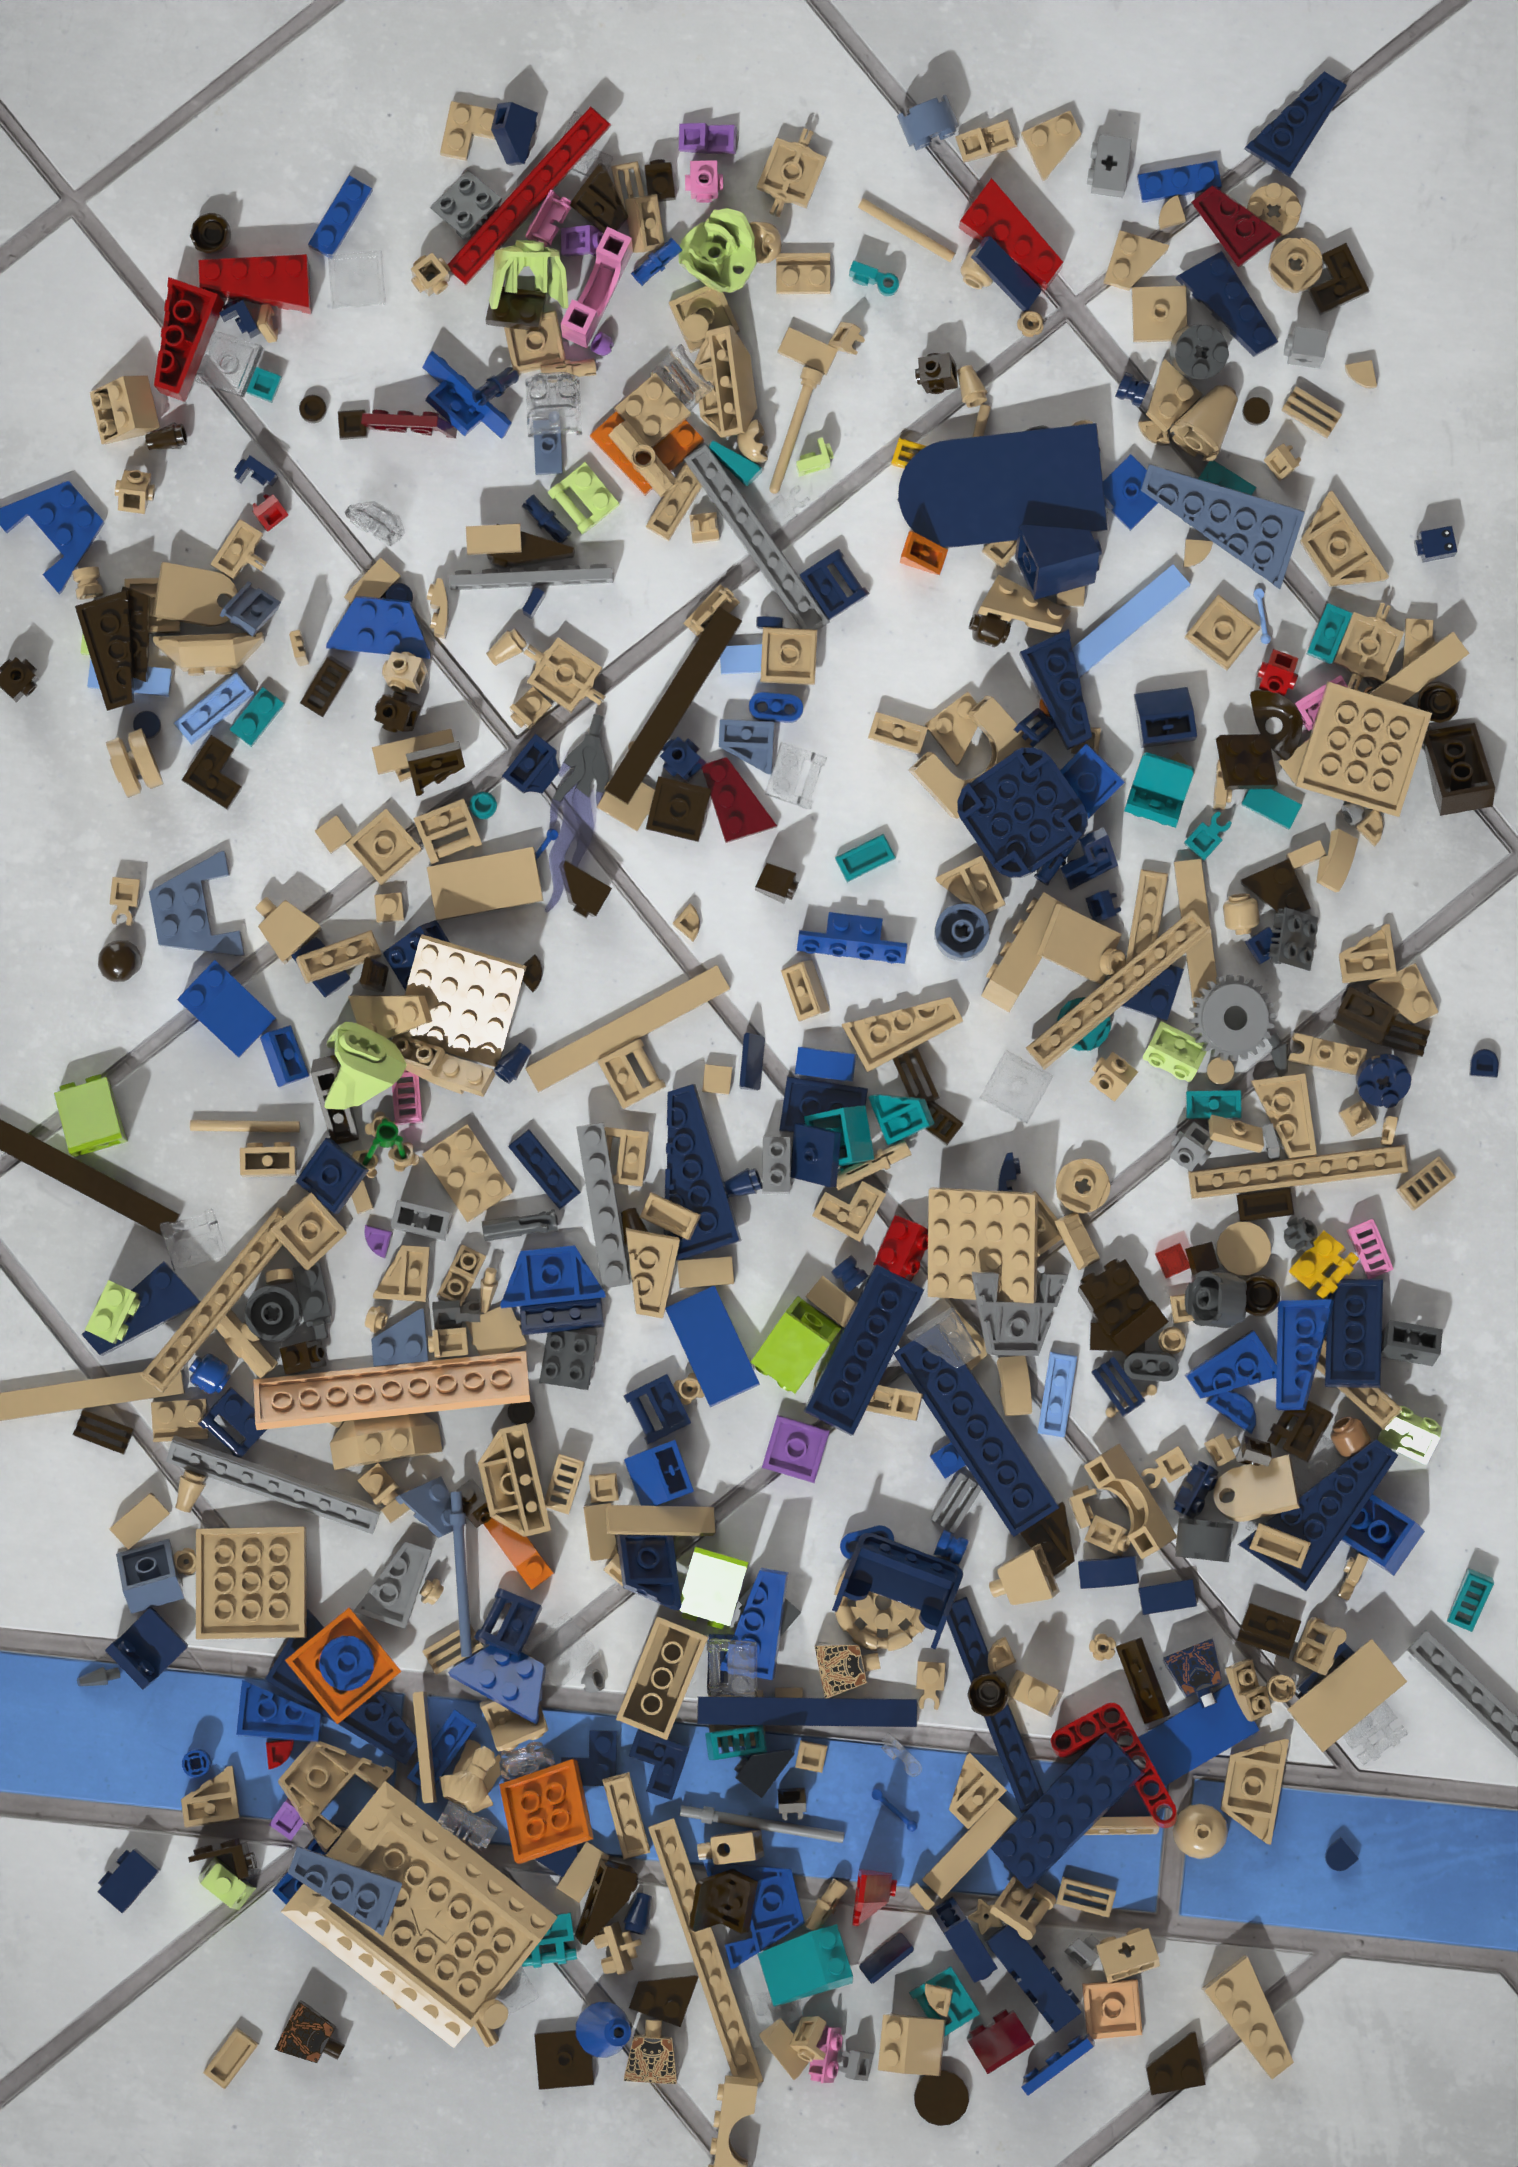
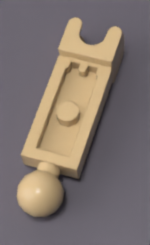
M1294 1033L1292 1040L1301 1044L1303 1051L1300 1054L1291 1053L1288 1056V1061L1307 1064L1355 1076L1360 1065L1368 1059L1366 1058L1367 1049L1299 1033ZM1375 1055L1371 1057V1059L1373 1060L1375 1058H1379L1380 1056Z

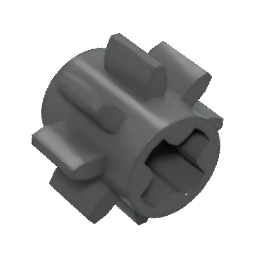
M1296 1217L1287 1222L1288 1228L1284 1230V1241L1288 1247L1295 1249L1297 1252L1300 1250L1305 1252L1315 1246L1313 1241L1317 1239V1228L1312 1221L1306 1220L1305 1217L1301 1219Z

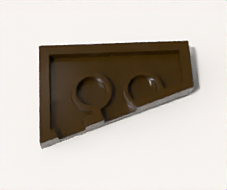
M123 586L121 592L128 590L133 678L148 682L150 596Z

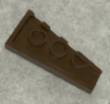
M128 590L75 606L106 710L109 711L135 703Z

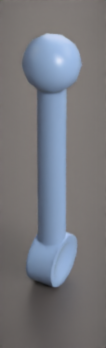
M1258 588L1254 591L1253 596L1258 603L1262 629L1260 640L1263 644H1269L1271 637L1267 633L1262 600L1264 591Z

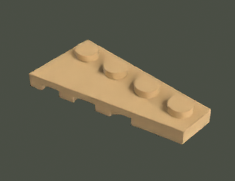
M948 997L844 1023L842 1027L868 1073L962 1023L963 1019L952 998Z

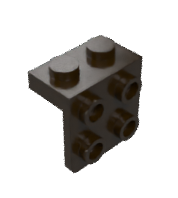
M239 1838L220 1843L221 1848L213 1850L212 1845L196 1848L193 1850L194 1855L188 1857L190 1863L232 1853L238 1880L254 1875V1870L257 1868L254 1852L249 1853L247 1842L240 1843Z
M735 1869L700 1879L694 1890L695 1897L690 1913L689 1929L697 1932L723 1924L740 1934L749 1932L758 1881Z

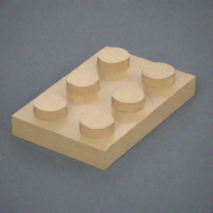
M468 1124L422 1154L467 1223L513 1193Z

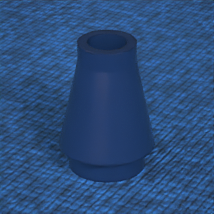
M519 1042L515 1048L495 1063L497 1065L493 1069L495 1074L508 1084L513 1080H517L523 1066L532 1053L531 1050Z
M747 1168L725 1181L729 1197L757 1194V1190L763 1189L756 1168L751 1170Z
M636 1893L635 1899L623 1921L625 1923V1931L645 1935L646 1930L650 1929L652 1896Z

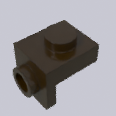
M321 1340L306 1341L279 1348L285 1375L327 1365L325 1359L326 1352Z
M471 1478L456 1491H462L463 1513H466L467 1518L478 1528L482 1524L487 1523L491 1517L485 1494Z

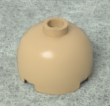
M1201 1803L1189 1805L1180 1811L1172 1830L1174 1841L1178 1848L1189 1857L1197 1859L1211 1858L1219 1853L1226 1844L1228 1836L1227 1822L1221 1812L1212 1806Z

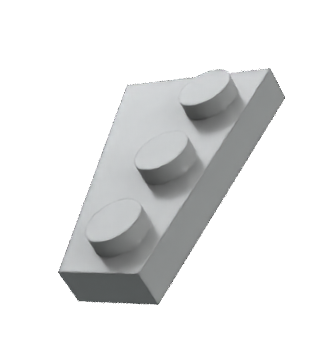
M404 1542L353 1612L406 1629L432 1550Z

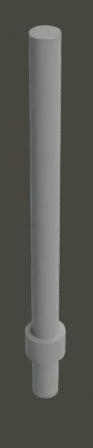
M681 1805L680 1816L700 1819L702 1823L712 1824V1822L838 1843H843L844 1832L714 1811L713 1807L704 1806L702 1809Z

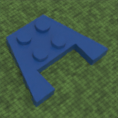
M69 481L0 508V526L6 533L10 532L27 516H30L61 552L63 558L42 574L59 595L65 589L72 571L77 569L82 557L88 551L104 525L101 517Z
M705 1863L708 1877L735 1869L758 1881L750 1921L752 1937L725 1944L731 1969L736 1968L805 1923L790 1868Z

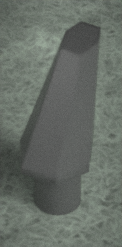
M1275 1033L1268 1041L1274 1049L1270 1053L1278 1077H1282L1288 1072V1042L1283 1044L1277 1033Z
M104 1667L77 1678L78 1686L108 1685V1681L120 1678L119 1668L105 1670Z

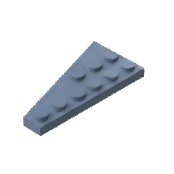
M1149 464L1141 488L1142 492L1173 512L1236 559L1246 564L1278 589H1281L1305 511Z

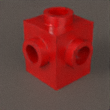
M1273 649L1268 663L1262 662L1257 677L1262 678L1259 689L1281 694L1285 697L1287 689L1293 690L1297 681L1298 674L1294 672L1299 658Z

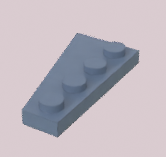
M300 1846L296 1847L288 1869V1874L321 1894L330 1902L375 1930L378 1934L384 1936L402 1882Z

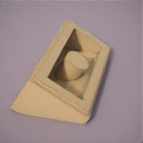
M657 194L625 199L633 253L660 249L664 245V237Z
M812 960L803 961L781 970L798 1021H803L829 1011V1006Z
M150 1493L109 1530L129 1550L170 1513L155 1495Z
M611 1503L583 1507L591 1561L612 1559L618 1554L615 1534H607L605 1508L607 1505H611Z
M780 2018L760 2033L759 2036L791 2078L795 2080L809 2062L798 2057V2052L789 2046L794 2034Z

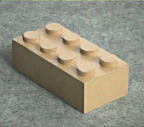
M657 1616L616 1720L667 1740L708 1636Z

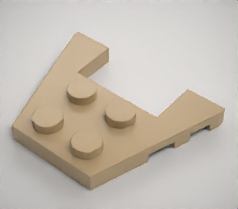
M320 1741L310 1742L279 1778L278 1783L322 1851L326 1853L342 1835V1831L321 1815L354 1775H357L377 1791L384 1781L387 1782L393 1775L394 1770L387 1766L382 1767L374 1764L369 1759L350 1755L345 1750Z

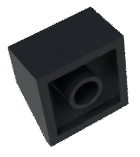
M791 1749L753 1754L749 1758L743 1756L734 1768L738 1772L735 1778L762 1798L794 1756L795 1752Z

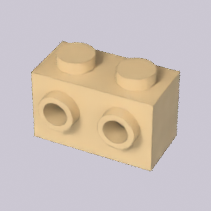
M275 1142L274 1147H263V1143H246L247 1148H240V1175L242 1177L297 1176V1148L290 1146V1142Z

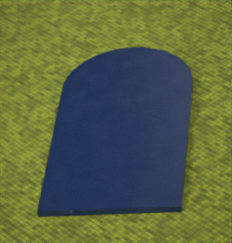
M1097 423L952 439L926 446L913 456L902 473L897 499L902 515L915 533L942 547H963L1016 541L1019 526L1021 525L1090 530V532L1108 530Z

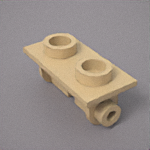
M720 584L683 624L700 638L719 607L731 613L740 602L728 588H724Z

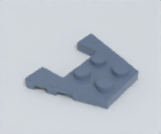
M225 851L211 856L149 891L159 946L245 956L240 931L212 936L202 881L229 876Z

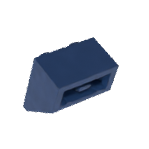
M1188 687L1134 694L1141 748L1196 740L1197 730L1194 710Z

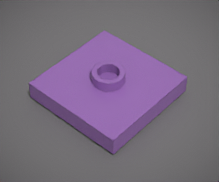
M777 1415L762 1468L815 1483L830 1430Z

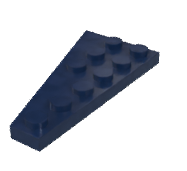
M696 1084L669 1091L667 1095L668 1140L666 1143L665 1199L701 1215L690 1240L666 1229L664 1230V1235L679 1237L680 1239L675 1261L677 1262L742 1240Z
M1374 1439L1364 1449L1298 1497L1300 1508L1278 1513L1264 1523L1266 1526L1311 1543L1301 1569L1249 1549L1256 1530L1237 1545L1304 1591H1307L1398 1457V1454Z
M308 1608L307 1638H289L265 1680L334 1721L285 1661L325 1628ZM379 1691L338 1724L404 1765H407L417 1748L416 1735Z

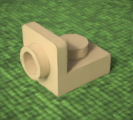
M532 687L516 704H512L509 707L513 713L510 718L520 728L525 725L530 730L552 708V705Z
M1088 1485L1073 1490L1074 1496L1068 1498L1079 1529L1092 1525L1090 1519L1094 1518L1089 1503L1084 1504L1082 1499L1097 1494L1095 1488L1089 1490Z
M1095 1515L1084 1540L1118 1556H1122L1131 1544L1128 1538L1129 1530Z
M801 2017L789 2045L798 2052V2057L808 2062L824 2060L826 2053L816 2047L827 2023L821 2017Z

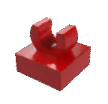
M265 494L263 496L265 501L259 506L254 503L252 505L254 509L252 512L268 532L285 519L288 513L274 495L269 496Z

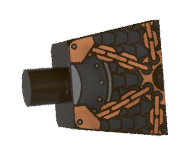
M300 2000L275 2050L318 2063L323 2053L338 2060L345 2045L331 2038L336 2026L307 2003Z

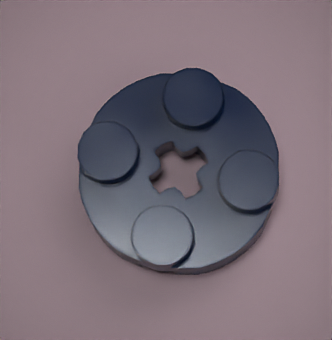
M1380 1054L1379 1058L1365 1060L1358 1068L1355 1077L1357 1090L1362 1099L1371 1105L1384 1106L1386 1108H1393L1398 1104V1101L1404 1098L1410 1089L1412 1080L1404 1061L1392 1054ZM1385 1076H1388L1389 1081L1386 1084L1380 1085L1377 1081L1379 1078L1384 1079Z

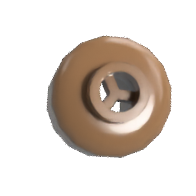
M1344 1417L1332 1426L1331 1440L1339 1454L1343 1457L1356 1455L1371 1442L1369 1433L1362 1421L1357 1418Z

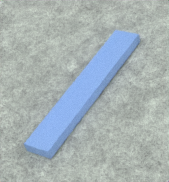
M1174 564L1072 648L1079 678L1190 587L1191 584Z

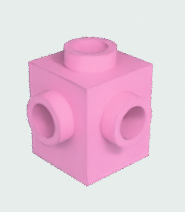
M717 160L690 161V175H685V191H691V199H696V202L709 203L713 199H718V190H723V174H717Z

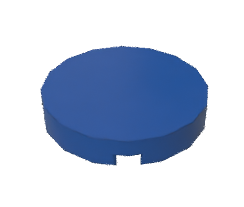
M341 1636L332 1639L324 1647L320 1655L319 1668L322 1677L330 1686L339 1690L351 1691L362 1687L370 1679L374 1671V1656L371 1648L363 1640L355 1636Z

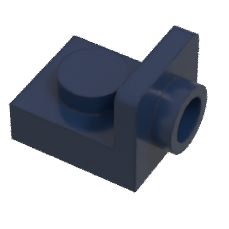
M234 300L222 307L223 311L219 312L223 322L239 315L235 321L242 334L248 332L250 338L260 334L243 300L240 302Z
M249 455L247 460L243 458L234 470L237 473L234 478L240 484H242L250 471L253 473L250 477L262 486L268 483L273 487L278 480L275 472L251 455Z

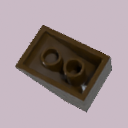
M1475 723L1426 731L1423 744L1432 790L1440 816L1493 807L1495 785Z

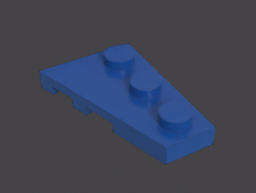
M1251 1330L1184 1376L1197 1396L1202 1399L1231 1391L1235 1388L1257 1384L1272 1378L1275 1379L1277 1377V1365L1255 1331Z
M242 1680L236 1735L320 1742L322 1714Z

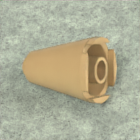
M1228 385L1215 386L1173 424L1170 433L1174 432L1172 437L1174 442L1193 457L1198 453L1204 456L1202 460L1213 461L1220 452L1238 402L1235 390Z

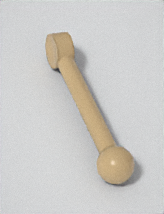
M1148 1385L1146 1390L1140 1394L1143 1398L1147 1395H1155L1157 1388L1154 1385ZM1135 1396L1131 1398L1133 1403L1137 1401ZM1126 1402L1121 1403L1123 1408L1128 1406ZM1109 1407L1106 1409V1416L1113 1418L1118 1410L1116 1407Z

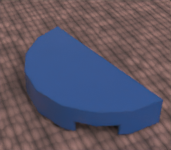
M1224 1392L1214 1395L1206 1403L1249 1434L1253 1433L1256 1426V1413L1252 1403L1245 1396L1237 1392Z

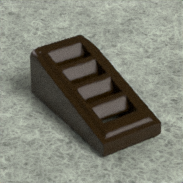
M332 656L327 657L300 704L319 716L324 717L353 669ZM329 667L342 673L341 677L339 678L328 671ZM325 676L337 684L333 687L323 681L322 678ZM319 685L330 692L329 697L316 690L317 686ZM313 694L324 701L325 704L321 706L311 700L310 697Z
M364 958L360 977V984L363 989L384 992L389 972L388 966L373 958Z
M918 1093L916 1098H921L920 1093ZM930 1102L927 1104L929 1110L931 1108L935 1110L932 1115L933 1121L940 1114L944 1119L936 1129L930 1126L925 1130L947 1146L964 1123L936 1102ZM950 1121L953 1125L945 1135L941 1134V1130Z

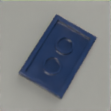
M787 1076L779 1131L794 1133V1125L796 1123L805 1124V1116L845 1107L865 1106L868 1088Z

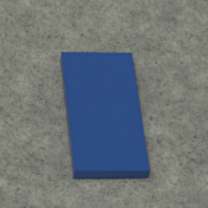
M715 1285L665 1308L710 1407L760 1385Z
M1230 1683L1214 1692L1218 1703L1202 1709L1198 1701L1138 1737L1164 1786L1260 1731L1255 1721H1248L1243 1714Z

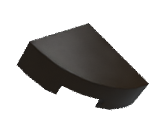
M533 955L523 964L527 966L523 982L532 993L536 991L542 979V967L536 955Z

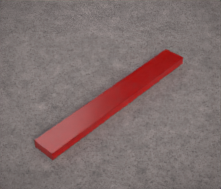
M590 106L447 264L450 271L467 286L494 256L495 251L499 250L543 202L550 190L555 189L611 127V124Z

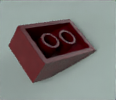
M1004 2009L992 2017L994 2022L985 2027L983 2024H980L969 2032L971 2037L967 2038V2041L987 2074L1035 2045L1014 2010L1008 2013L1007 2009Z

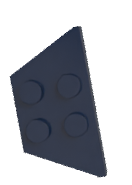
M617 1534L623 1588L670 1609L680 1610L682 1604L673 1535Z

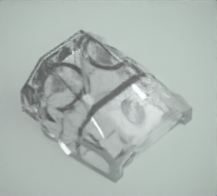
M567 372L538 373L525 379L528 437L538 434L577 433V435H582L580 380L578 376Z
M376 501L350 505L345 511L346 517L350 519L353 525L367 533L369 531L372 532L376 539L390 547L397 541H400L405 533L400 516Z

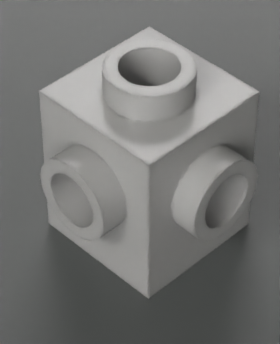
M1192 1122L1185 1134L1179 1131L1172 1141L1171 1145L1175 1148L1169 1157L1192 1172L1197 1164L1203 1166L1211 1154L1208 1148L1214 1140L1210 1139L1208 1131Z

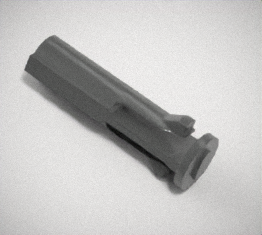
M552 1209L551 1212L546 1213L543 1211L529 1216H513L481 1221L485 1241L517 1237L535 1232L547 1233L548 1230L558 1231V1218L555 1214V1209Z

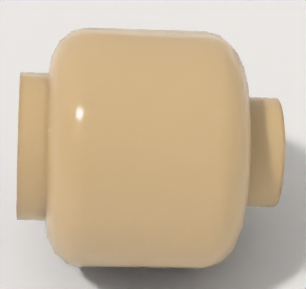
M973 249L969 251L961 266L963 281L967 285L975 289H982V287L990 286L993 280L971 258L976 250Z
M1246 893L1229 896V900L1223 904L1226 928L1235 930L1236 935L1251 933V928L1256 927L1260 922L1257 900L1250 898V894Z

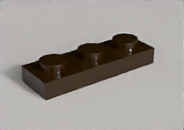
M1142 1637L1117 1645V1653L1144 1724L1171 1715Z

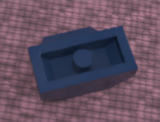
M535 734L504 772L502 778L523 794L527 792L543 794L560 772L556 761L557 750Z

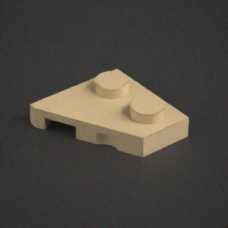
M1071 111L1021 132L1022 139L1042 181L1049 177L1050 173L1081 137V132Z
M1165 359L1159 367V374L1154 384L1152 398L1146 415L1166 433L1203 394Z
M969 692L965 693L925 724V727L928 728V731L956 767L960 764L978 727L967 715L977 705Z
M1416 963L1397 971L1396 977L1382 978L1367 986L1369 991L1374 992L1387 1005L1399 1010V1013L1413 1025L1439 1013Z
M402 1245L377 1290H375L373 1299L426 1302L430 1247Z

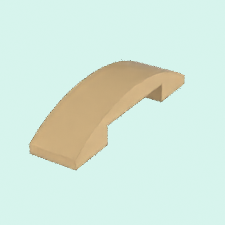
M821 1372L816 1373L813 1389L821 1375ZM878 1385L866 1411L917 1421L923 1394Z

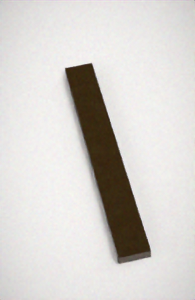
M721 607L717 609L606 786L605 791L625 804H629L660 755L662 748L670 739L742 624V620Z
M0 1119L1 1151L167 1239L169 1238L181 1216L180 1214Z

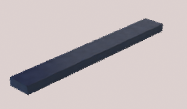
M964 1597L953 1602L947 1618V1624L971 1683L979 1675L990 1673L988 1667L989 1652L968 1598ZM1007 1704L1004 1710L995 1716H986L984 1719L1022 1813L1029 1810L1044 1794L1010 1706Z
M697 1696V1724L917 1727V1699Z

